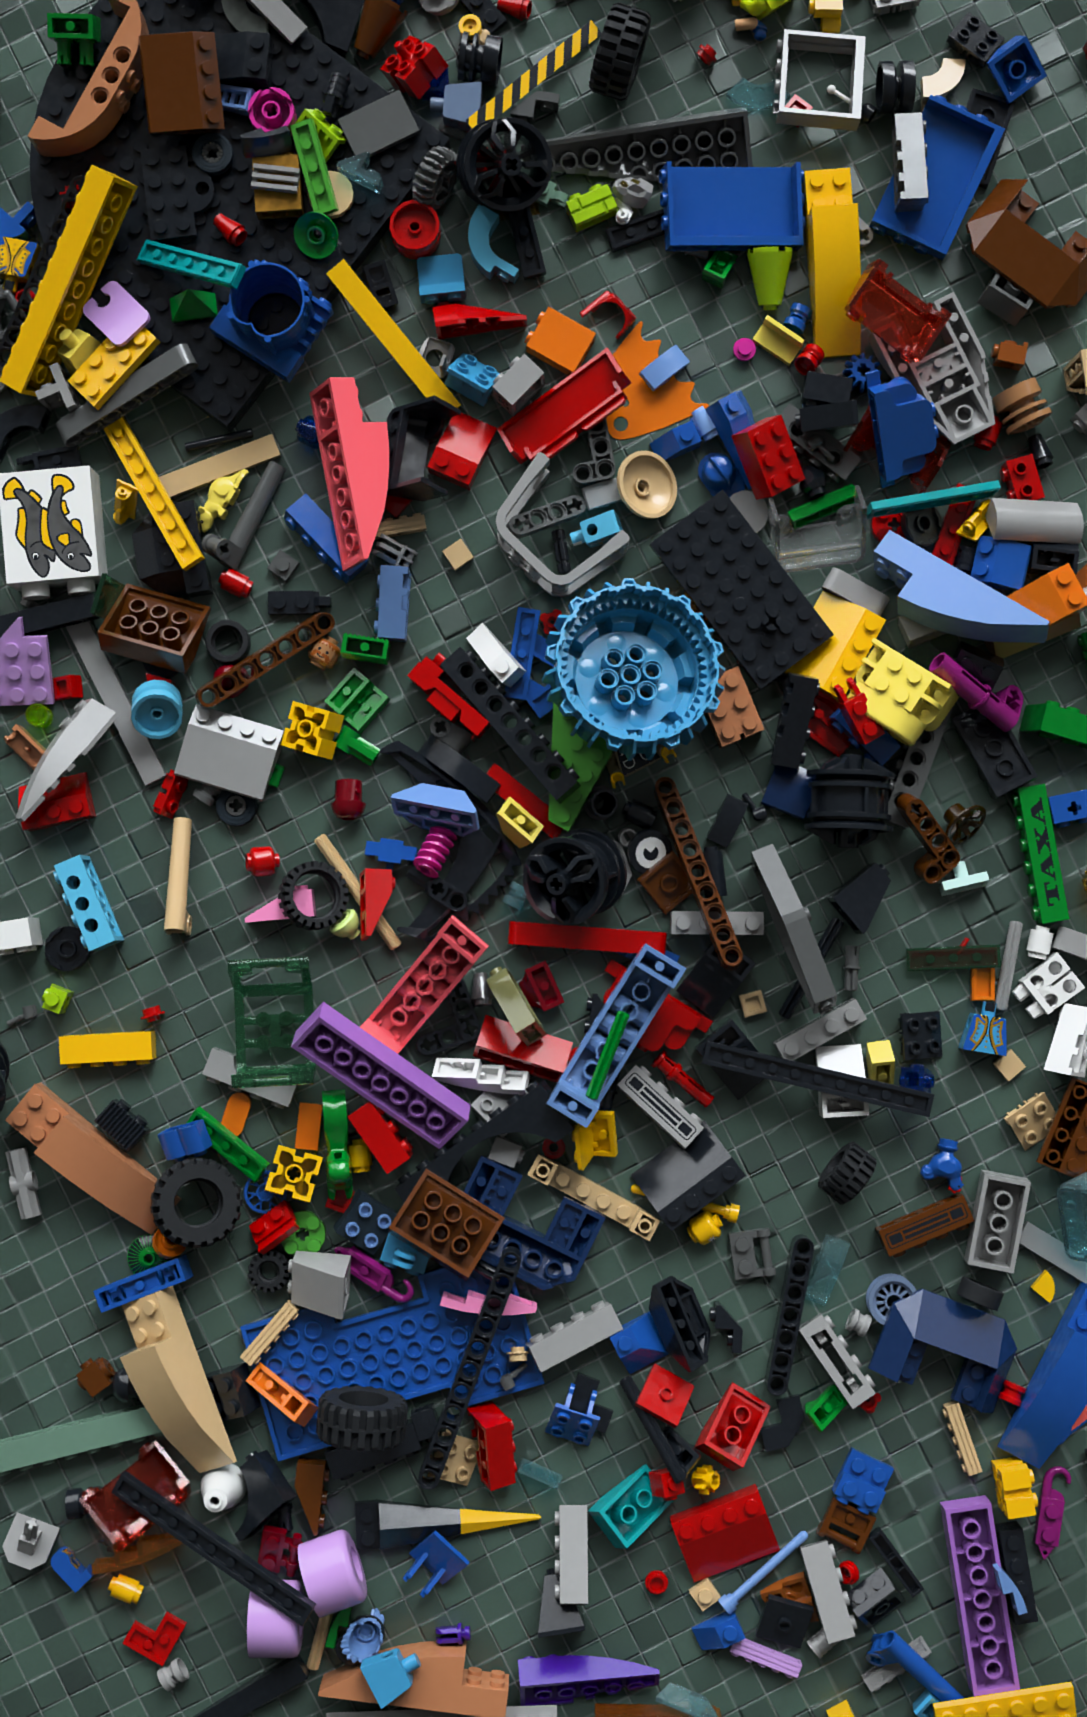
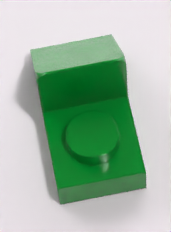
M715 251L703 269L702 280L723 289L728 274L735 265L738 256L729 251Z
M835 1384L828 1386L816 1400L807 1402L805 1404V1412L817 1430L822 1432L848 1402Z

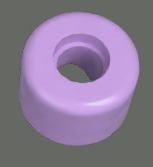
M337 1530L298 1545V1560L302 1579L309 1599L316 1603L314 1611L318 1617L322 1618L365 1601L367 1597V1584L362 1562L356 1545L346 1530Z
M283 1580L304 1595L303 1585L299 1580ZM250 1590L247 1615V1650L249 1658L297 1657L302 1646L304 1626H300Z

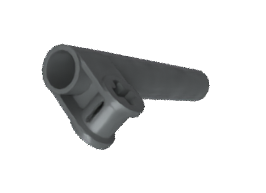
M273 461L269 462L229 539H221L214 534L206 535L202 541V549L205 553L216 559L223 566L234 570L237 569L286 471L283 466Z

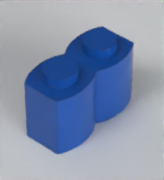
M203 1119L170 1127L158 1134L166 1160L174 1159L175 1162H179L192 1154L194 1157L206 1154L207 1149L212 1146Z

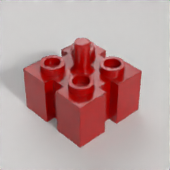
M409 35L402 42L397 41L394 44L398 54L389 56L380 70L394 89L400 90L403 93L407 92L409 96L419 100L431 87L429 83L432 79H438L449 65L434 45L425 41L422 43L420 39Z

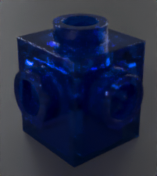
M910 1064V1067H901L900 1086L931 1093V1088L934 1087L935 1083L932 1071L924 1068L922 1064Z

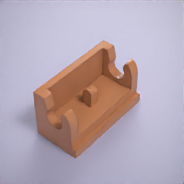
M15 724L12 728V734L5 736L4 740L34 770L46 749L24 727Z

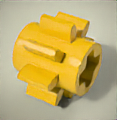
M703 1464L702 1467H697V1470L692 1473L691 1482L694 1489H699V1494L709 1495L710 1492H715L718 1489L720 1475L717 1470H713L712 1465Z

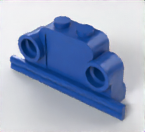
M879 370L866 372L865 378L881 488L895 485V480L900 476L918 472L924 467L926 462L924 454L930 453L935 449L937 444L936 438L939 437V432L936 424H934L933 416H936V409L933 402L930 403L922 395L917 394L916 388L904 377H896L888 383L881 384Z

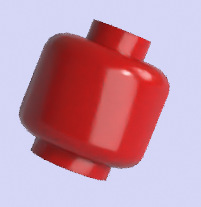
M270 846L252 847L249 853L245 855L247 872L250 871L255 877L271 876L275 872V867L280 866L279 854H275Z

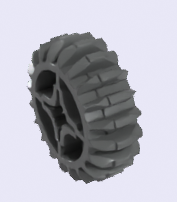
M441 146L433 147L431 151L426 153V156L422 158L421 164L418 165V170L413 180L412 192L415 200L421 204L431 205L434 210L439 209L441 205L445 204L446 199L450 198V193L453 191L458 177L456 170L457 154Z

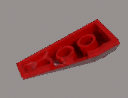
M441 302L433 307L437 338L440 340L527 326V317L523 314L456 303L450 304V302Z

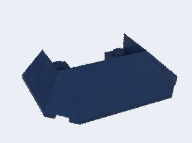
M481 1155L463 1192L505 1217L482 1255L481 1260L496 1267L503 1249L514 1246L520 1250L522 1255L521 1266L516 1277L542 1290L574 1281L606 1217L588 1205H582L564 1196L546 1234H543L504 1214L523 1175ZM511 1254L504 1258L509 1264L517 1261L516 1256Z
M923 1288L915 1291L911 1296L894 1301L868 1368L897 1383L900 1380L913 1385L927 1345L936 1346L965 1357L950 1398L974 1407L980 1413H993L999 1398L998 1395L1003 1388V1382L1008 1375L1017 1351L1005 1319Z

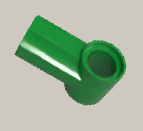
M346 725L343 726L334 742H337V748L348 755L352 754L369 766H372L380 753L379 748L361 738L360 734Z

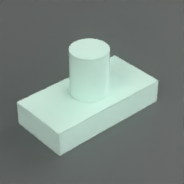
M960 861L953 869L955 879L943 881L939 889L941 896L980 888L987 885L989 877L987 871L969 875L965 861Z

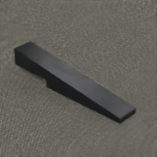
M299 1654L295 1658H287L264 1674H258L193 1717H243L306 1680L310 1671Z

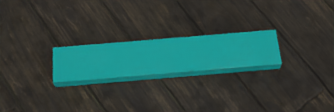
M145 240L137 258V261L143 265L233 289L238 288L246 270V267L240 263L150 240Z
M999 480L874 501L870 502L866 507L864 514L869 519L991 498L1001 487Z

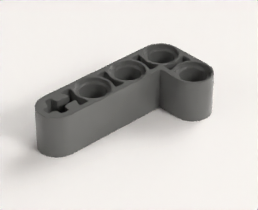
M606 418L600 422L603 427L600 431H593L592 429L586 431L592 461L577 464L573 469L572 480L579 488L610 480L615 476V462ZM597 445H604L607 451L599 454L594 448ZM601 467H608L611 473L608 476H603L599 473V469ZM580 471H585L589 477L586 480H580L576 474Z

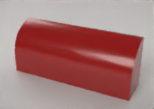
M485 1015L473 1056L518 1071H528L531 1075L557 1083L566 1068L573 1042L547 1034L527 1046L515 1033L510 1022Z

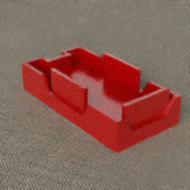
M420 662L407 675L427 695L431 694L426 700L445 718L455 723L460 717L462 725L473 733L471 736L473 742L476 738L480 739L490 728L491 724L487 719Z

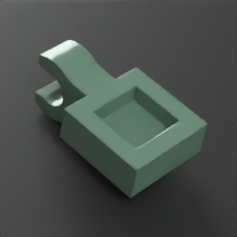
M549 181L547 188L535 202L545 207H548L549 203L552 202L561 208H565L568 194L556 191L557 184Z

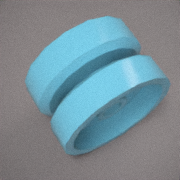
M150 680L136 688L132 695L131 720L134 728L141 735L152 739H162L170 737L179 729L182 724L183 715L182 697L179 690L173 684L164 680Z

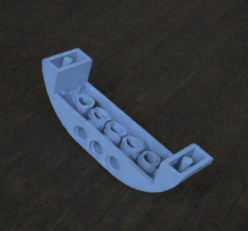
M645 943L626 969L584 1036L546 1104L587 1128L599 1110L603 1097L668 993L679 982L686 968ZM618 1011L626 1012L629 1014V1019L597 1100L591 1099L586 1096V1092Z

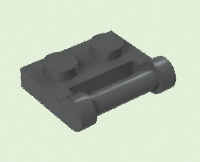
M770 1228L728 1233L735 1280L776 1275L769 1243ZM756 1237L760 1238L764 1265L762 1268H757L753 1243V1238Z

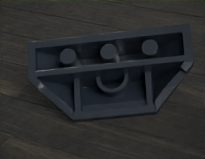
M149 513L132 533L139 579L156 592L178 598L187 597L189 595L186 593L182 567L152 514Z
M669 1276L653 1285L649 1311L664 1347L688 1372H692L708 1362L709 1355L707 1354L710 1344V1328L692 1287L677 1280L674 1276Z

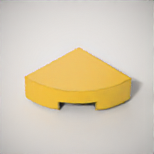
M1044 1270L1031 1285V1288L1050 1303L1054 1297L1055 1284L1049 1272Z

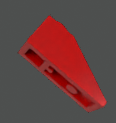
M365 868L360 873L361 941H366L372 935L392 894V890L395 889L396 882L395 877H392V869Z

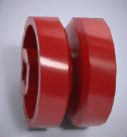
M417 200L403 202L394 210L390 217L389 228L394 247L397 251L409 259L416 260L434 253L440 244L441 229L437 213L431 205L421 204Z

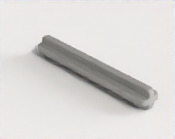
M1010 921L994 1002L997 1003V1010L1006 1011L1008 1007L1023 923L1018 921Z

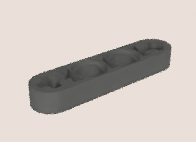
M572 495L515 515L509 520L506 527L517 539H521L580 517L586 509V503L582 497ZM572 504H573L574 506L577 505V506L579 507L578 509H576V508L569 509L568 512H567V509H568ZM551 509H557L561 514V518H554L551 515ZM531 516H538L542 524L535 525L531 520ZM524 522H525L526 525H524V526L521 528V530H519L518 528L514 529V527H513L514 524H515L516 526H520V525H523Z

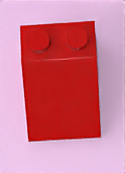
M462 412L460 415L452 417L427 466L428 472L470 491L497 428Z
M732 1382L703 1427L695 1448L732 1471L743 1468L771 1406Z

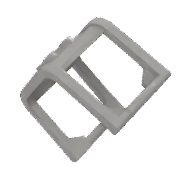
M539 452L497 512V537L499 545L508 555V559L516 567L519 566L529 580L533 583L536 582L551 596L561 598L570 596L623 558L628 550L630 538L625 531L621 530L601 549L568 574L561 576L551 572L506 527L509 520L513 516L520 514L528 501L550 477V471L546 469L550 465V459L544 453Z

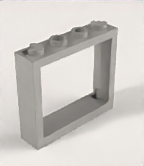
M784 29L782 40L778 39L776 53H780V59L776 60L775 73H779V79H775L774 94H778L777 100L773 102L772 114H776V124L857 131L862 109L865 36ZM788 49L852 55L849 113L785 108Z

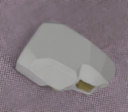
M619 178L614 182L612 191L623 203L633 208H644L652 195L654 185L642 178Z

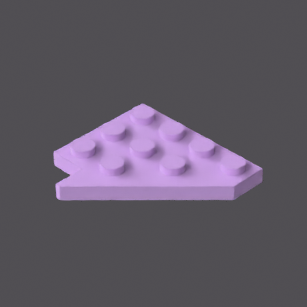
M18 617L0 638V706L54 704L55 697L48 635L25 636L23 617Z

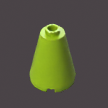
M779 247L747 249V257L758 306H763L765 311L777 310V306L782 304L793 254L791 247H785V250H779Z

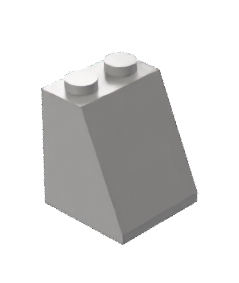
M296 1251L294 1258L289 1260L288 1273H292V1280L288 1282V1294H291V1303L337 1319H343L350 1297L351 1255Z

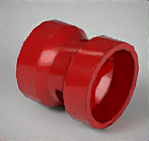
M816 344L806 345L795 360L796 370L802 375H806L808 371L815 372L818 365L824 359V351Z

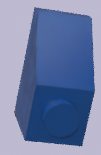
M692 420L671 429L649 445L653 453L658 454L667 462L699 448L702 440Z
M725 1611L692 1627L701 1650L724 1649L746 1639L735 1611L731 1615Z

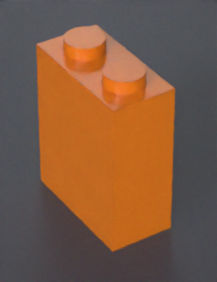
M548 307L546 312L542 311L536 320L538 326L535 331H530L524 343L527 344L526 352L569 376L580 368L596 340V333Z

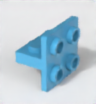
M462 353L448 367L447 372L449 374L444 384L484 407L493 390V381L500 373L494 367L477 361V358L473 355Z

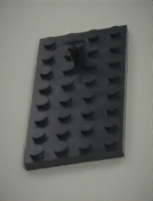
M723 490L649 545L693 604L702 612L703 617L759 690L763 689L834 635Z

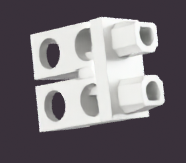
M1052 952L1046 957V960L1018 980L1020 984L1012 993L1019 1002H1022L1028 996L1033 999L1034 1002L1025 1010L1031 1018L1035 1019L1043 1014L1049 1015L1054 1009L1061 1006L1085 987L1073 971H1069L1070 967L1059 953Z

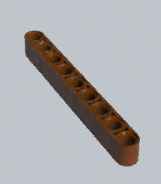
M661 777L655 784L654 795L719 961L726 970H735L742 961L743 954L676 784L669 777ZM667 786L671 791L664 794L659 791V788ZM673 806L678 808L679 812L677 814H670L667 809ZM683 827L687 830V833L685 835H678L675 829ZM692 848L695 851V855L687 856L683 850ZM700 869L704 875L702 877H695L692 874V870ZM702 890H709L712 893V897L703 898L700 892ZM717 911L721 917L718 920H713L709 917L708 913ZM725 932L728 934L729 939L727 941H720L717 938V934ZM733 953L737 956L738 960L735 963H730L725 959V955Z

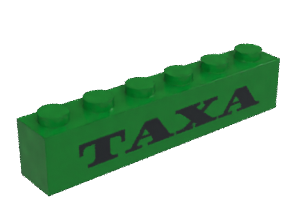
M1045 784L1017 788L1011 794V802L1017 811L1015 825L1017 830H1020L1022 838L1019 839V847L1025 855L1023 869L1025 875L1029 877L1030 884H1027V891L1029 897H1032L1034 906L1031 907L1033 920H1036L1037 924L1068 920L1069 913Z

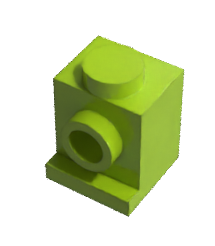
M52 983L50 989L47 988L42 996V1001H44L42 1008L57 1014H63L66 1012L74 992Z

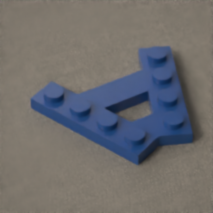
M518 607L511 654L527 672L511 688L507 685L505 686L507 693L504 697L527 701L538 718L541 719L553 710V702H547V696L552 688L550 684L543 687L530 679L533 656L554 668V665L545 659V651L548 646L545 642L546 639L537 634L541 610Z

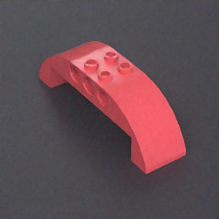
M454 915L449 918L437 933L438 935L370 1017L360 1026V1028L397 1054L489 947L487 943Z

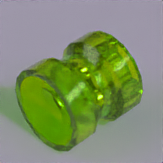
M38 703L30 705L25 714L29 724L38 728H46L51 725L54 717L50 708Z

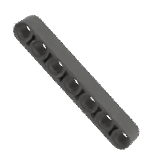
M179 344L132 373L99 410L88 401L58 420L56 427L64 444L67 447H73L82 443L193 373L198 368V364L188 344Z

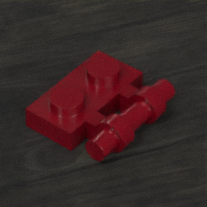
M264 1525L258 1563L270 1572L276 1573L280 1572L281 1566H285L287 1569L286 1575L294 1577L296 1570L299 1569L298 1545L303 1543L301 1541L302 1534L294 1533L293 1538L286 1537L287 1529ZM284 1549H288L290 1555L283 1554Z

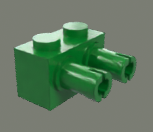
M47 13L48 38L57 43V64L72 65L71 44L77 42L79 43L80 51L79 65L94 66L93 44L101 43V18L93 14Z

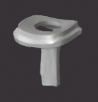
M428 337L422 344L419 353L426 361V356L430 351H440L443 355L439 366L434 367L430 365V367L440 379L444 378L448 373V367L451 365L455 347L449 342Z

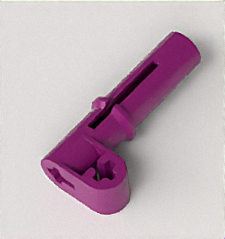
M940 653L933 659L929 666L930 672L951 684L955 692L968 702L969 708L978 710L1003 732L1010 731L1017 724L1023 705V695L1017 686L1009 685L994 694L988 684L983 685L946 653Z

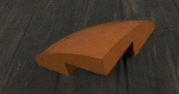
M804 1571L778 1580L760 1591V1595L765 1603L768 1594L813 1606L814 1612L810 1622L819 1621L817 1609Z

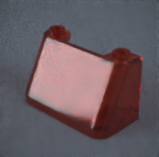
M879 258L868 264L844 308L847 312L846 316L854 322L858 321L901 354L900 357L908 363H912V361L919 362L923 359L952 314L944 307L937 311L932 308L933 304L931 302L924 303L892 278L894 275L892 272L886 273L885 270L889 265Z
M157 1440L152 1443L148 1442L140 1448L138 1460L125 1471L178 1507L191 1494L190 1481ZM121 1474L101 1489L99 1487L88 1488L82 1493V1498L79 1499L81 1506L115 1554L124 1550L155 1525L154 1522L111 1493Z

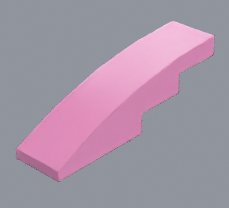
M468 1290L467 1296L464 1298L444 1291L440 1306L478 1314L485 1295ZM510 1294L502 1315L536 1313L537 1302ZM496 1298L488 1301L492 1307H498L501 1304Z

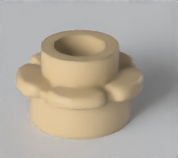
M511 1347V1352L506 1353V1355H509V1362L527 1361V1354H529L528 1351L524 1350V1347Z

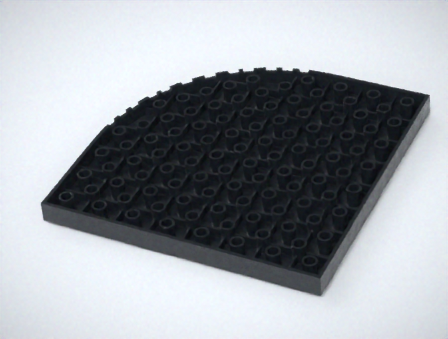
M98 0L88 13L101 18V43L93 44L94 66L79 65V43L73 42L71 44L72 65H58L56 60L39 100L35 121L40 116L62 129L64 128L123 21V18L115 15L109 0ZM137 0L145 18L149 35L189 31L214 32L215 35L238 32L228 22L221 0ZM245 0L246 5L251 12L263 17L247 0ZM268 22L269 33L274 44L269 87L280 88L290 96L297 114V120L304 109L316 108L323 113V98L332 72L342 73L351 79L343 106L339 107L335 119L329 117L325 119L330 125L334 124L340 129L339 118L390 94L307 30L290 45ZM142 78L141 87L136 94H133L128 111L122 114L114 129L94 147L70 156L48 157L40 155L31 143L29 164L31 195L37 224L43 242H45L62 199L65 194L60 195L59 192H64V186H69L74 177L85 176L90 170L91 165L116 174L138 186L89 300L93 298L98 303V307L107 306L110 302V296H106L100 289L108 282L116 281L147 310L150 315V321L145 328L160 341V344L141 363L142 366H145L179 344H188L198 364V368L170 387L231 433L274 378L275 374L213 335L209 326L215 317L172 322L170 298L187 289L215 293L219 313L223 305L227 306L229 303L231 288L143 265L137 261L145 240L151 241L140 150L186 145L189 167H196L192 157V149L196 140L202 136L199 134H149ZM231 94L228 96L227 103L230 101ZM409 108L420 130V134L358 163L348 141L345 144H339L326 162L328 171L339 172L351 182L354 192L353 205L343 216L331 219L338 231V244L334 252L328 257L315 259L305 255L295 242L294 227L300 217L258 219L255 212L254 189L251 188L252 158L244 157L240 135L254 130L249 116L223 110L225 129L217 134H221L229 140L233 148L234 160L227 172L220 176H210L215 187V199L207 211L195 215L198 238L159 243L240 263L246 268L249 267L248 262L255 259L260 262L265 260L280 264L291 270L297 278L305 280L310 285L309 288L313 292L312 295L317 299L322 297L332 303L340 291L326 273L343 259L356 272L389 229L390 217L394 210L403 202L410 201L413 198V180L415 179L418 165L422 162V158L433 147L441 146L451 149L450 139ZM292 135V136H291V140H292L293 150H292V151H289V152H292V153H294V154H298V153H297V150H296L295 142H294V139H293V135ZM209 151V158H218L217 152ZM301 168L305 214L314 211L309 202L308 189ZM85 180L77 182L79 189L82 188ZM199 186L197 193L200 195L207 194L209 186ZM67 208L68 213L71 214L72 210ZM222 213L224 216L245 226L247 238L241 245H230L218 228L213 225L214 218L218 214ZM65 223L59 224L57 228L60 235H62L66 226ZM316 229V234L321 237L322 233ZM54 244L48 248V253L51 257L57 247ZM269 294L260 298L253 305L249 314V323H252L259 333L265 335L277 334L286 330L295 322L301 308L295 300L287 295Z

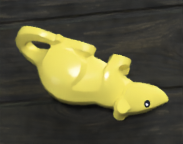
M242 469L232 476L218 478L211 484L205 506L198 508L202 532L205 533L211 529L217 516L223 520L226 519L228 510L225 508L228 504L233 506L241 491L239 485L244 477L248 475V470Z

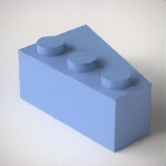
M381 565L380 575H378L377 589H380L379 598H376V611H379L378 620L374 622V634H378L377 637L379 639L383 638L384 641L388 639V641L406 642L411 585L409 567Z

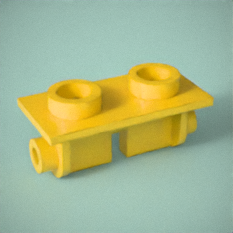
M117 479L114 504L116 512L113 514V519L117 524H123L128 518L135 519L138 488Z
M991 499L983 500L981 505L956 531V534L977 542L989 528L985 513Z

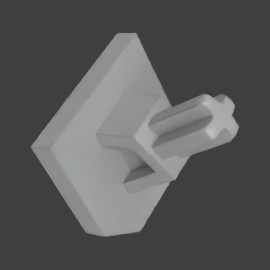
M17 1512L2 1546L8 1562L30 1571L47 1563L60 1528Z

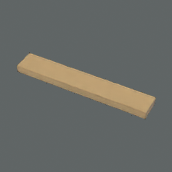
M273 434L160 476L159 479L172 499L211 484L218 478L229 477L242 469L247 470L281 457Z

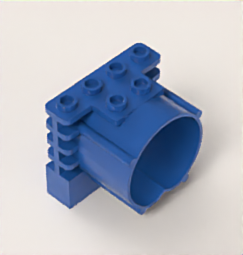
M255 259L248 262L249 267L246 268L238 288L230 289L229 303L227 306L223 305L209 326V329L213 335L290 383L304 362V356L310 351L314 341L318 339L321 330L326 327L329 318L333 316L332 304L322 297L320 299L312 295L313 292L309 288L310 285L305 280L297 278L288 268L280 264L265 260L260 262ZM278 293L287 295L295 300L301 311L295 322L286 330L273 335H265L257 332L253 324L249 323L251 308L263 296Z

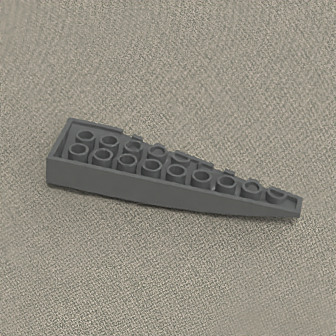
M746 107L655 120L546 140L552 156V172L585 174L597 177L605 176L616 179L627 177L642 178L645 181L660 183L659 171L667 161H672V167H753ZM524 144L521 145V151L526 147ZM530 156L523 158V162L530 161Z

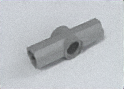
M22 1147L5 1152L11 1174L9 1185L12 1194L16 1196L21 1220L41 1215L42 1211L37 1194L38 1179L34 1170L31 1169L27 1148Z

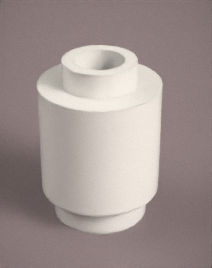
M1036 925V929L1030 930L1026 949L1028 950L1029 957L1046 960L1047 954H1050L1054 933H1049L1050 928Z

